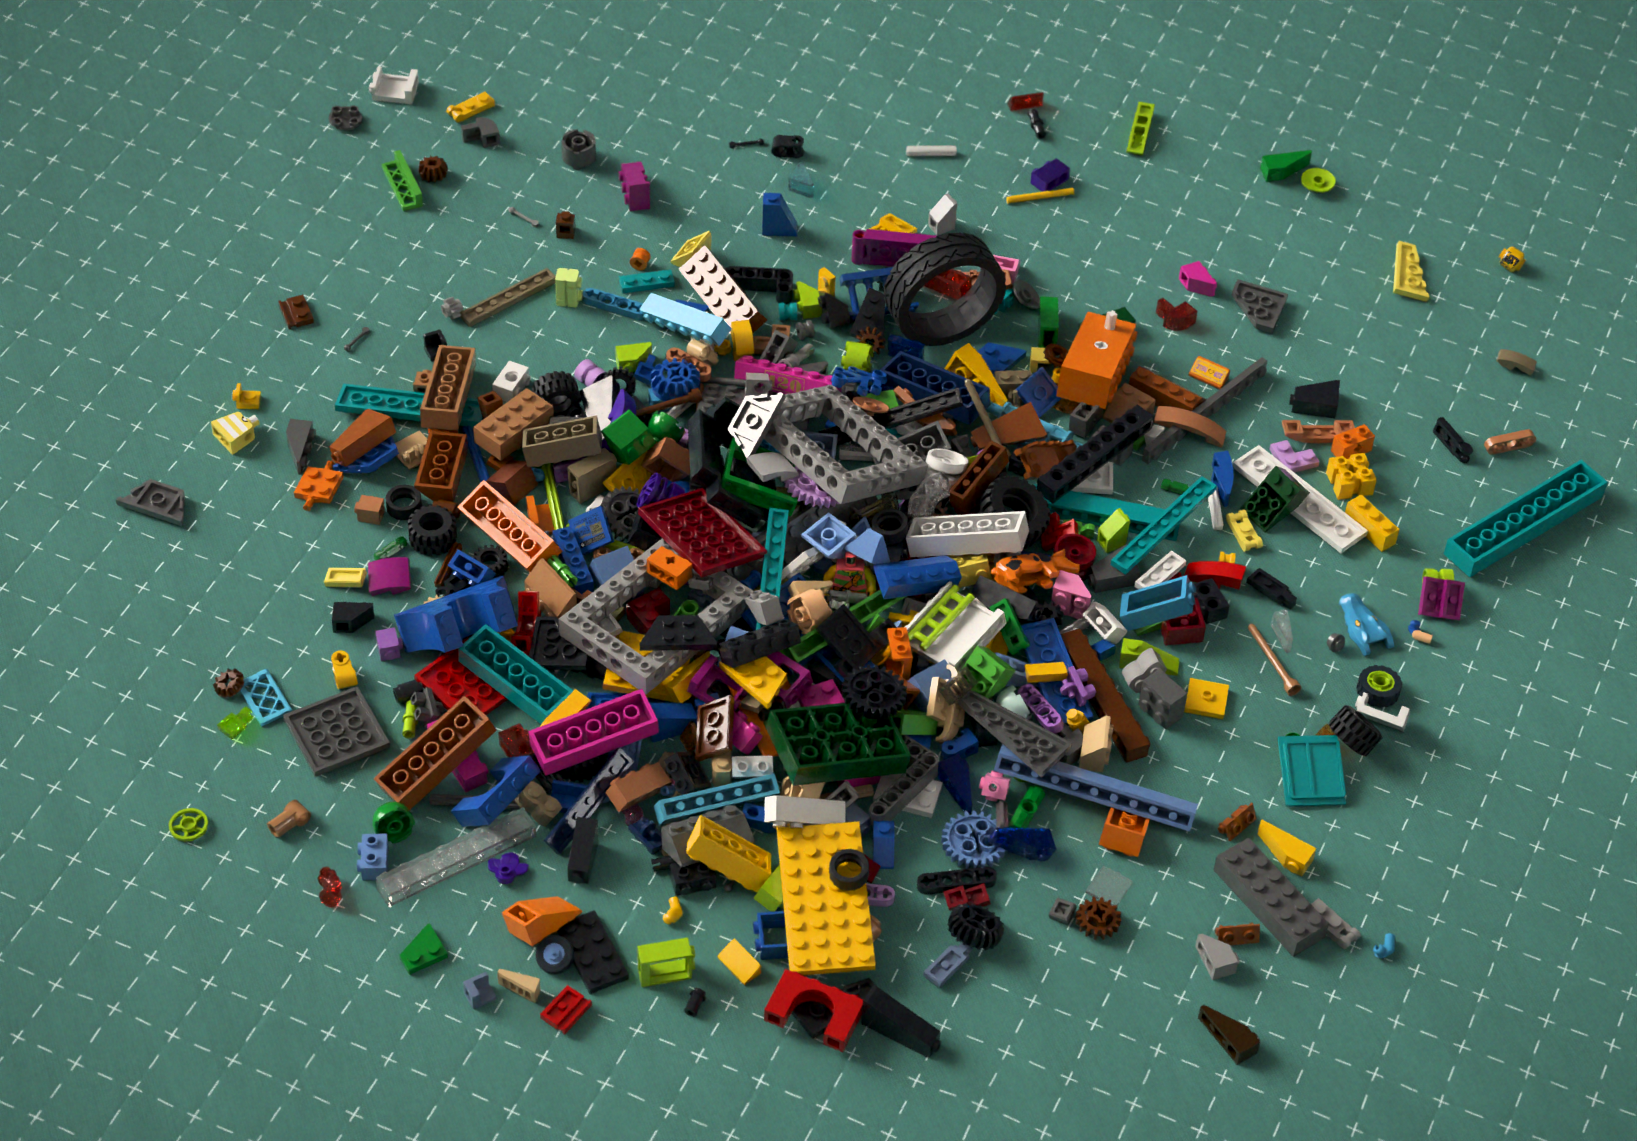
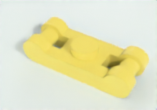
M1246 510L1238 511L1236 514L1233 512L1226 514L1227 523L1244 552L1250 551L1254 547L1256 549L1263 547L1262 539L1258 537L1249 521Z

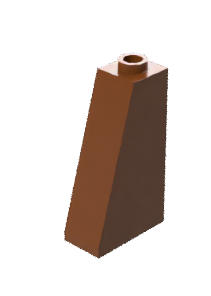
M1031 402L991 421L1003 446L1047 438V433ZM985 425L971 431L972 437H970L974 448L978 446L979 450H982L992 441Z
M366 409L329 446L332 460L337 464L347 467L395 434L396 430L392 418L374 410Z

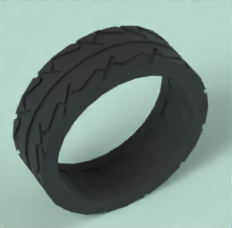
M960 232L946 233L935 238L932 237L910 249V252L905 253L896 262L884 285L886 306L901 332L908 340L925 346H941L971 335L993 317L1006 293L1004 272L984 241L975 235L962 234ZM961 266H977L981 268L972 288L955 303L934 312L914 313L909 311L911 302L917 292L935 276Z

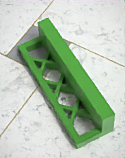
M401 150L394 151L395 160L382 163V169L402 210L407 211L423 207L422 192ZM397 167L395 172L388 170V168ZM396 177L402 179L401 182H396L393 180ZM401 188L408 190L406 193L399 192ZM406 199L413 201V203L405 204L404 202Z

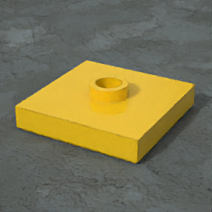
M1190 678L1184 712L1223 719L1229 685Z

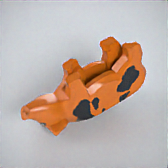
M1065 549L1055 552L1050 557L1043 553H1030L1003 558L996 563V567L991 570V574L995 575L994 579L998 584L1020 594L1027 591L1024 586L1034 583L1044 589H1049L1053 586L1051 579L1058 577L1060 570L1078 574L1080 564H1075L1065 557Z

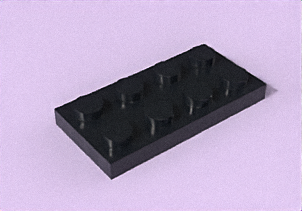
M595 910L575 917L574 920L569 921L557 930L559 936L566 938L572 944L574 949L573 963L589 994L629 979V974Z

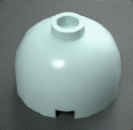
M1013 685L1004 689L998 695L997 704L1027 720L1032 719L1021 695L1018 694L1016 696L1014 692L1016 688Z

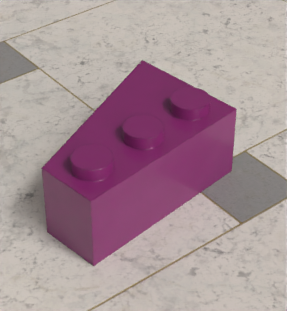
M642 162L621 164V171H618L619 181L623 182L621 183L622 193H625L624 202L625 205L628 204L629 211L650 209V182L646 181L647 175H644L645 169Z

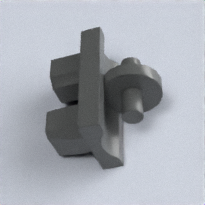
M426 687L423 693L414 692L410 699L412 705L419 706L415 710L414 716L415 720L423 721L424 728H427V724L431 723L434 719L440 718L441 714L445 711L444 704L434 699L432 688Z

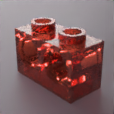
M520 723L498 732L499 745L507 757L528 756L534 753L530 745L529 731L527 729L524 730Z

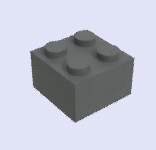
M1159 669L1142 681L1138 705L1157 724L1167 729L1183 718L1188 693Z

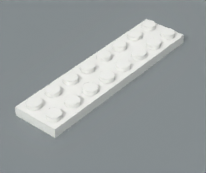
M1260 445L1233 462V468L1257 487L1275 466L1288 471L1310 492L1291 514L1338 552L1343 553L1367 536V529Z

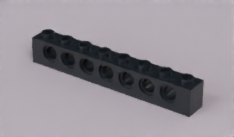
M1138 404L1132 409H1128L1123 416L1116 418L1111 425L1104 427L1095 437L1092 436L1087 443L1079 446L1075 452L1067 455L1063 461L1057 465L1055 464L1047 473L1040 475L1037 480V490L1042 492L1045 499L1054 504L1150 431L1153 426L1154 416Z

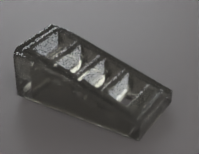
M966 666L939 687L938 690L948 705H951L960 700L978 682ZM964 674L966 675V677L969 679V681H970L971 683H968V681H967L966 678L964 677ZM960 678H961V680L963 681V683L966 685V687L963 686V684H962L961 681L959 680Z

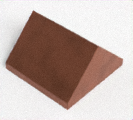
M517 460L508 461L486 481L513 506L538 486L532 468L527 467L526 461Z

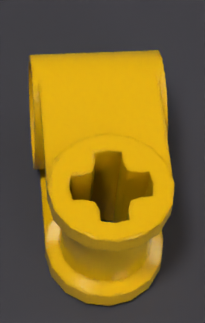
M342 650L334 652L331 660L338 690L358 685L356 673L348 653Z

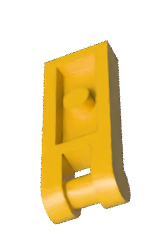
M483 92L456 106L450 105L446 112L459 123L495 106V100L486 92Z

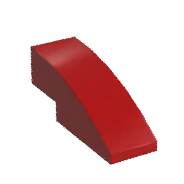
M1220 561L1188 563L1184 576L1187 575L1190 581L1196 583L1213 578L1219 589L1221 585L1239 590L1245 575L1246 566Z

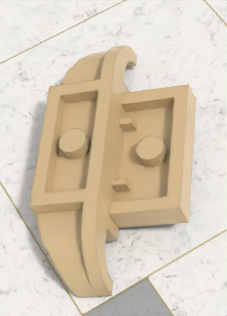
M947 665L946 669L951 671V679L944 680L940 677H932L926 716L938 721V726L943 728L942 734L936 737L935 740L940 744L956 736L959 727H963L965 710L958 705V700L968 688L965 687L962 673L952 665Z

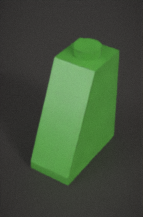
M902 709L901 712L897 711L895 716L890 713L901 735H936L938 721L926 716L927 712Z

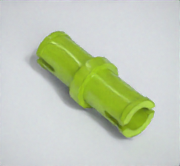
M411 700L406 703V712L402 719L404 723L402 734L403 737L408 739L415 737V729L418 724L414 714L419 706L412 705Z

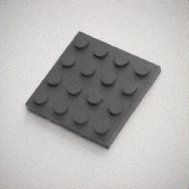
M358 686L283 715L288 729L315 777L390 748L389 740Z

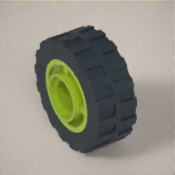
M1383 665L1368 666L1360 673L1356 687L1357 694L1362 696L1364 692L1367 693L1369 697L1367 703L1371 706L1379 708L1392 706L1398 701L1402 689L1401 677L1389 667L1387 668Z

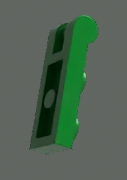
M1004 598L989 607L992 612H995L997 609L1004 611L1006 625L1000 632L1010 653L1015 655L1019 653L1020 649L1028 648L1030 642L1023 632L1009 599ZM1018 637L1019 641L1014 643L1013 639Z

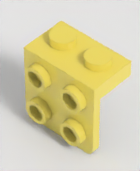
M986 553L980 555L964 554L961 556L946 555L954 559L958 564L962 576L958 585L959 588L976 584L980 575L992 580Z

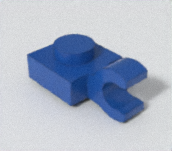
M649 354L646 363L640 361L633 377L640 382L650 385L651 372L655 369L652 365L656 357Z

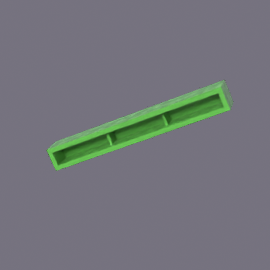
M881 590L850 607L849 610L863 624L905 597L883 599ZM814 629L800 638V644L779 652L799 663L828 644Z

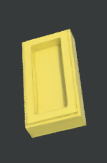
M329 568L324 584L326 587H362L367 571L365 568Z

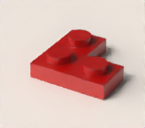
M1056 512L1050 514L1048 528L1041 535L1042 548L1048 551L1055 547V543L1060 537L1066 534H1079L1077 522L1072 519L1060 524L1059 515Z

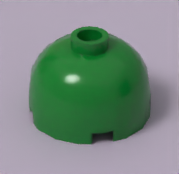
M656 411L648 423V428L657 443L666 437L678 443L686 433L683 426L681 429L677 426L679 422L662 411L660 414Z
M387 802L382 804L373 815L372 825L375 834L387 833L388 841H391L392 844L401 842L409 837L413 832V824L415 826V820L411 811L402 803Z

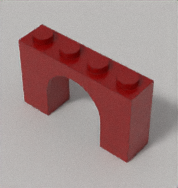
M785 969L764 1009V1021L784 1029L792 1011L797 1005L806 1001L821 1002L833 1014L824 1032L823 1045L844 1052L862 1016L863 999L857 995L842 992L837 987L822 984L817 979L802 976L799 972Z

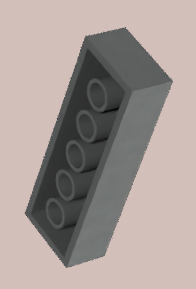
M1249 837L1216 856L1215 873L1293 957L1326 937L1329 923Z

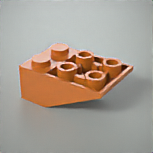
M556 896L518 901L503 911L502 915L509 933L533 947L569 921L574 920L576 916L582 913V910Z

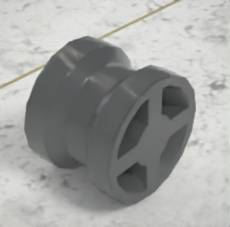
M807 320L805 323H796V333L799 340H804L805 337H815V329L811 320Z

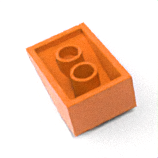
M1111 807L1104 824L1099 845L1108 850L1123 852L1127 856L1138 857L1150 819Z

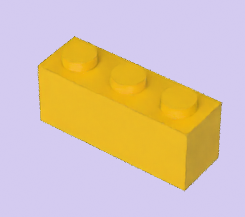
M1362 494L1347 502L1345 513L1368 530L1365 537L1381 552L1396 544L1400 529Z

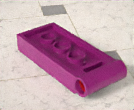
M866 229V232L864 230H855L852 237L851 261L856 265L867 264L894 267L896 262L905 253L910 252V249L932 237L935 238L936 235Z

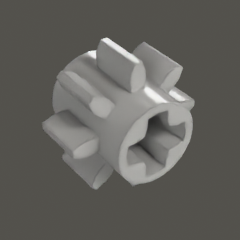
M454 297L443 300L444 304L441 305V310L446 318L450 317L452 320L461 316L460 312L463 311V306L459 299L454 300Z

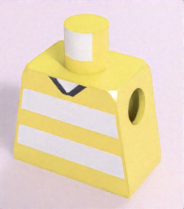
M235 412L213 420L211 425L213 435L233 455L255 439L254 427L260 425L255 415L246 419L240 412Z

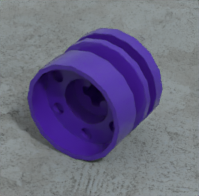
M654 473L643 486L637 500V507H642L644 503L649 505L684 494L685 488L674 482L667 487L668 479L662 478V475Z

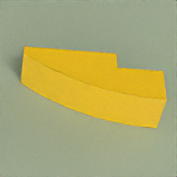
M709 651L677 672L678 676L665 685L673 702L683 703L692 696L687 691L690 681L711 655Z

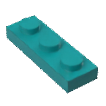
M671 270L619 276L622 293L675 287Z

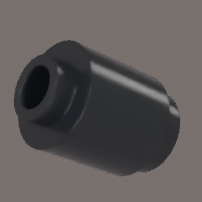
M416 679L399 684L396 688H393L396 702H402V704L407 703L414 692L423 693L424 691L421 682L418 683Z

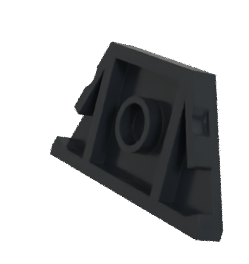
M665 615L656 618L640 642V651L717 650V641L699 615Z

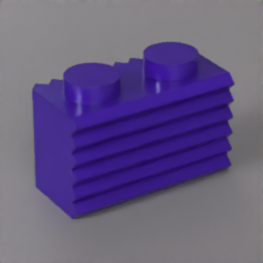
M1057 158L1047 161L1044 166L1039 169L1035 168L1032 171L1030 183L1042 192L1051 191L1066 182V180L1068 181L1070 167L1062 163V161L1060 162Z

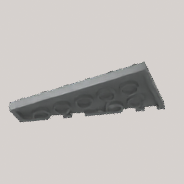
M970 689L959 697L958 705L1041 778L1071 749V742Z

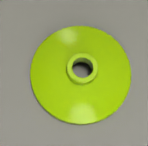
M1321 168L1308 169L1301 177V182L1307 189L1319 193L1330 191L1334 188L1336 182L1332 173Z

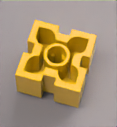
M1365 453L1350 455V459H1346L1344 456L1329 458L1326 474L1330 483H1334L1333 490L1338 500L1352 498L1353 494H1358V496L1361 494L1363 496L1373 495L1377 479L1373 470L1368 469L1369 461Z

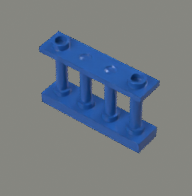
M893 267L841 275L839 279L840 286H846L849 291L852 311L849 312L850 320L855 322L859 312L855 289L856 284L863 283L866 287V292L869 287L873 289L872 284L874 281L883 283L884 288L887 277L891 274L890 271ZM919 302L911 303L909 311L915 312ZM886 306L885 315L891 314Z

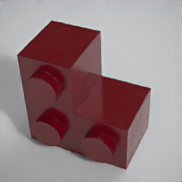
M660 587L626 603L627 619L639 634L646 635L658 616L670 615V599Z
M1195 598L1193 613L1162 622L1161 633L1165 646L1203 642L1206 626L1198 598Z

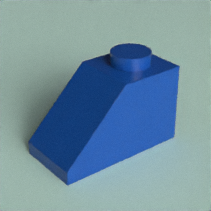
M873 821V861L881 866L880 869H894V821Z

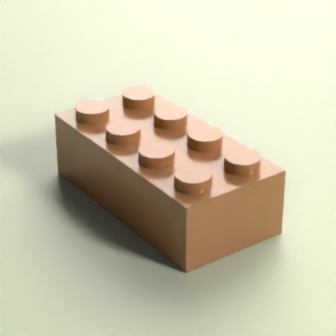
M526 388L473 427L474 442L502 461L522 446L524 429L549 425L550 416L554 417L553 406Z

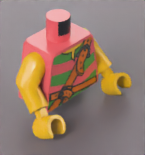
M849 551L845 553V558L837 559L836 564L832 565L823 577V581H832L833 585L830 590H850L854 593L866 594L868 592L869 595L877 592L874 573L868 566H865L863 559H857V556Z

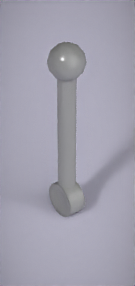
M514 207L509 208V212L511 214L514 213L519 217L525 219L526 221L532 223L533 227L539 226V222L537 220H532L526 217L525 215L516 211Z

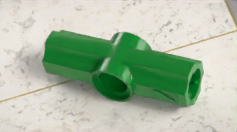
M1030 785L1009 822L1008 835L1013 838H1021L1045 796L1043 788L1038 785Z

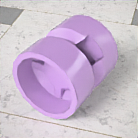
M585 359L575 369L574 377L588 387L604 379V375L608 373L590 359Z

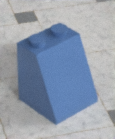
M628 546L592 560L588 569L597 589L634 561ZM646 586L639 592H637L636 596L632 598L636 599L642 596L643 592L646 589Z
M945 659L908 680V682L920 690L913 701L920 711L927 712L932 677H940L944 680L951 679V671L946 669L948 663Z

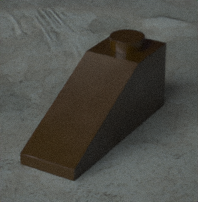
M1206 1005L1200 1006L1198 1019L1236 1065L1258 1053L1260 1046L1259 1037L1248 1026Z

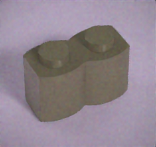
M533 781L515 799L521 809L531 813L533 819L543 826H547L562 809L560 803L554 797L547 795L545 790Z

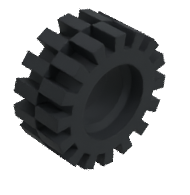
M614 367L613 371L611 369L608 370V374H605L604 378L612 375L615 380H624L626 382L624 390L632 397L636 388V378L633 377V373H629L627 368L623 370V367L619 369Z
M484 545V549L480 547L478 551L474 552L472 558L482 564L490 560L497 562L493 565L484 564L496 573L495 578L499 577V575H505L504 572H507L508 562L507 554L503 548L500 550L499 546L494 548V545H490V548H488L487 545Z

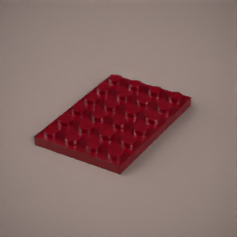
M703 488L638 508V514L683 559H687L692 563V568L701 577L763 558L767 554V550L733 517L707 503L706 491Z

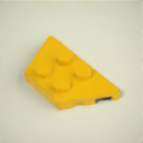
M766 656L735 668L721 661L719 662L721 670L767 709L771 707V701L774 696L777 697L780 688L787 680V673Z

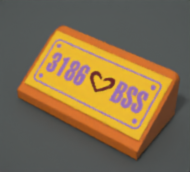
M1198 356L1188 375L1221 389L1229 379L1230 369Z

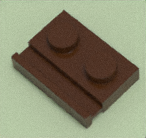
M304 295L287 298L283 302L281 300L278 301L288 329H291L293 326L301 327L314 323Z

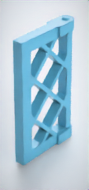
M268 669L261 670L257 674L245 678L240 692L261 727L283 718L284 714L293 711ZM267 678L269 684L261 683L260 680ZM254 685L251 692H248L245 687ZM257 686L267 688L264 695L254 693ZM270 689L274 690L278 696L277 698L268 696ZM252 697L262 699L259 706L255 705ZM265 700L275 702L272 709L262 707ZM278 703H282L284 708L276 710ZM260 711L268 712L270 714L266 717H262Z

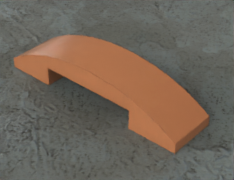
M1168 406L1157 407L1153 423L1167 428H1171L1173 425L1206 437L1205 442L1223 447L1226 430L1214 421L1185 409Z
M1282 420L1281 422L1286 437L1299 442L1317 444L1332 443L1335 435L1355 428L1353 420H1335L1333 425H1301L1300 420Z

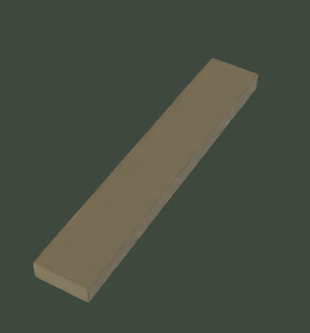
M546 268L461 311L460 318L471 327L555 284L556 276Z

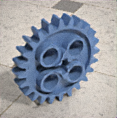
M973 810L972 815H969L967 811H965L964 816L958 813L956 819L951 817L950 823H945V829L942 830L941 843H943L942 849L946 850V856H951V862L958 860V866L964 863L966 864V869L970 865L973 868H977V866L985 867V864L993 867V861L999 863L1000 857L1004 858L1008 846L1007 830H1005V833L997 830L996 819L991 820V814L985 817L983 811L980 815H976V811Z

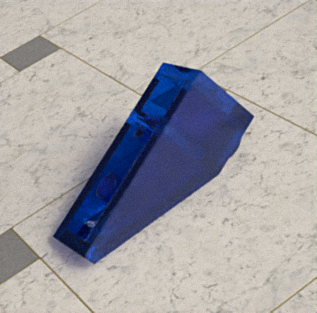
M956 754L939 762V773L937 776L965 814V811H967L971 815L972 795L969 765L959 754Z
M995 828L987 839L988 843L1028 860L1047 861L1056 851L1050 828Z

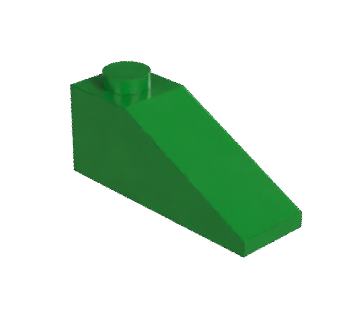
M1305 150L1262 156L1260 169L1266 182L1283 180L1310 165L1312 151Z

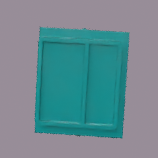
M1336 735L1278 736L1286 807L1345 805L1346 790L1338 737Z

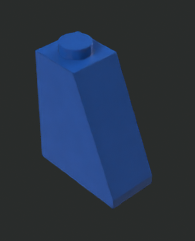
M763 193L762 236H797V221L781 193Z
M650 703L658 720L659 733L650 736L652 743L697 731L698 710H694L692 703Z

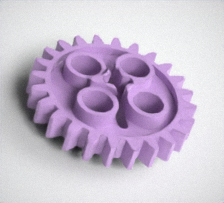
M796 466L794 468L799 476L784 481L786 483L785 488H788L787 492L793 493L792 497H798V501H805V505L811 503L812 507L818 505L822 508L824 505L829 508L830 505L835 507L836 503L840 504Z

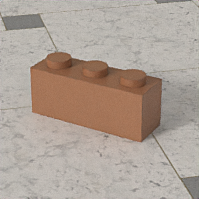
M659 762L653 765L648 763L637 772L633 770L626 774L624 778L617 777L611 781V786L605 793L618 812H621L661 793V788L668 786L672 781Z

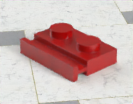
M567 985L542 1011L540 1019L555 1029L561 1030L565 1035L592 1006V1001L590 999L587 1000L584 998V995Z

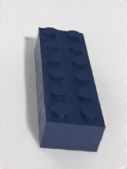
M902 351L880 369L887 374V382L881 385L883 389L894 390L899 385L903 390L905 388L908 389L915 401L959 387L964 406L946 411V413L953 415L954 419L968 425L980 416L965 386V380L967 379ZM972 381L986 410L991 405L990 388Z

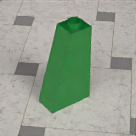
M1040 296L1038 348H1046L1049 344H1057L1059 330L1058 297Z

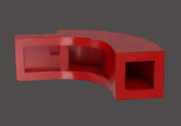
M539 591L518 592V626L515 633L511 635V643L526 655L530 654L536 617H541Z

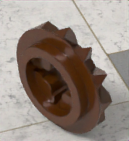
M1049 344L1043 352L1045 354L1044 359L1049 360V364L1052 363L1054 367L1058 366L1061 368L1068 350L1058 344Z
M228 668L225 673L221 672L219 677H215L216 683L213 686L215 692L220 697H231L242 689L245 679L243 674L236 668L233 670ZM228 679H231L227 687L225 683L228 682Z

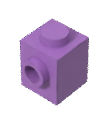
M395 627L375 631L381 661L401 658L400 649H403L401 637L397 638Z

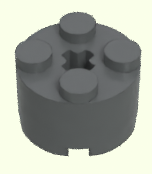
M574 129L563 135L561 142L562 159L566 164L572 166L575 170H580L582 167L596 161L595 136L587 130L578 132V129Z

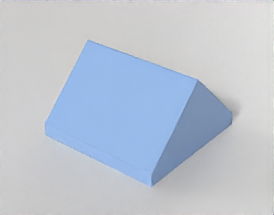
M828 512L802 533L801 537L827 558L842 559L847 552L843 548L855 539L856 533Z

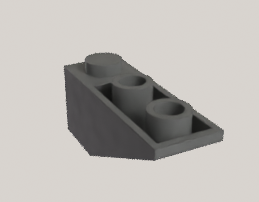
M290 419L286 430L287 443L297 472L301 474L303 467L307 466V454L311 453V442L315 440L316 429H313L312 421Z

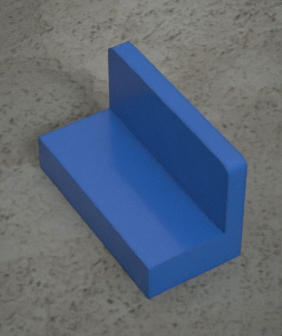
M553 780L551 796L560 803L562 809L559 812L566 813L587 785Z

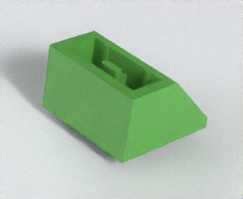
M976 646L960 670L964 677L965 686L987 699L1003 689L1016 671L989 648Z

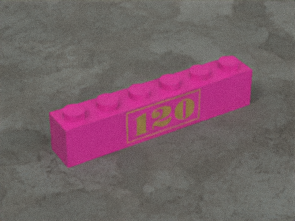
M745 355L735 361L734 379L746 380V373H765L769 375V380H772L773 392L791 394L832 385V375L824 376L816 371L807 372L799 367H787L783 363L774 364L766 359H753L749 355ZM837 388L842 393V388Z

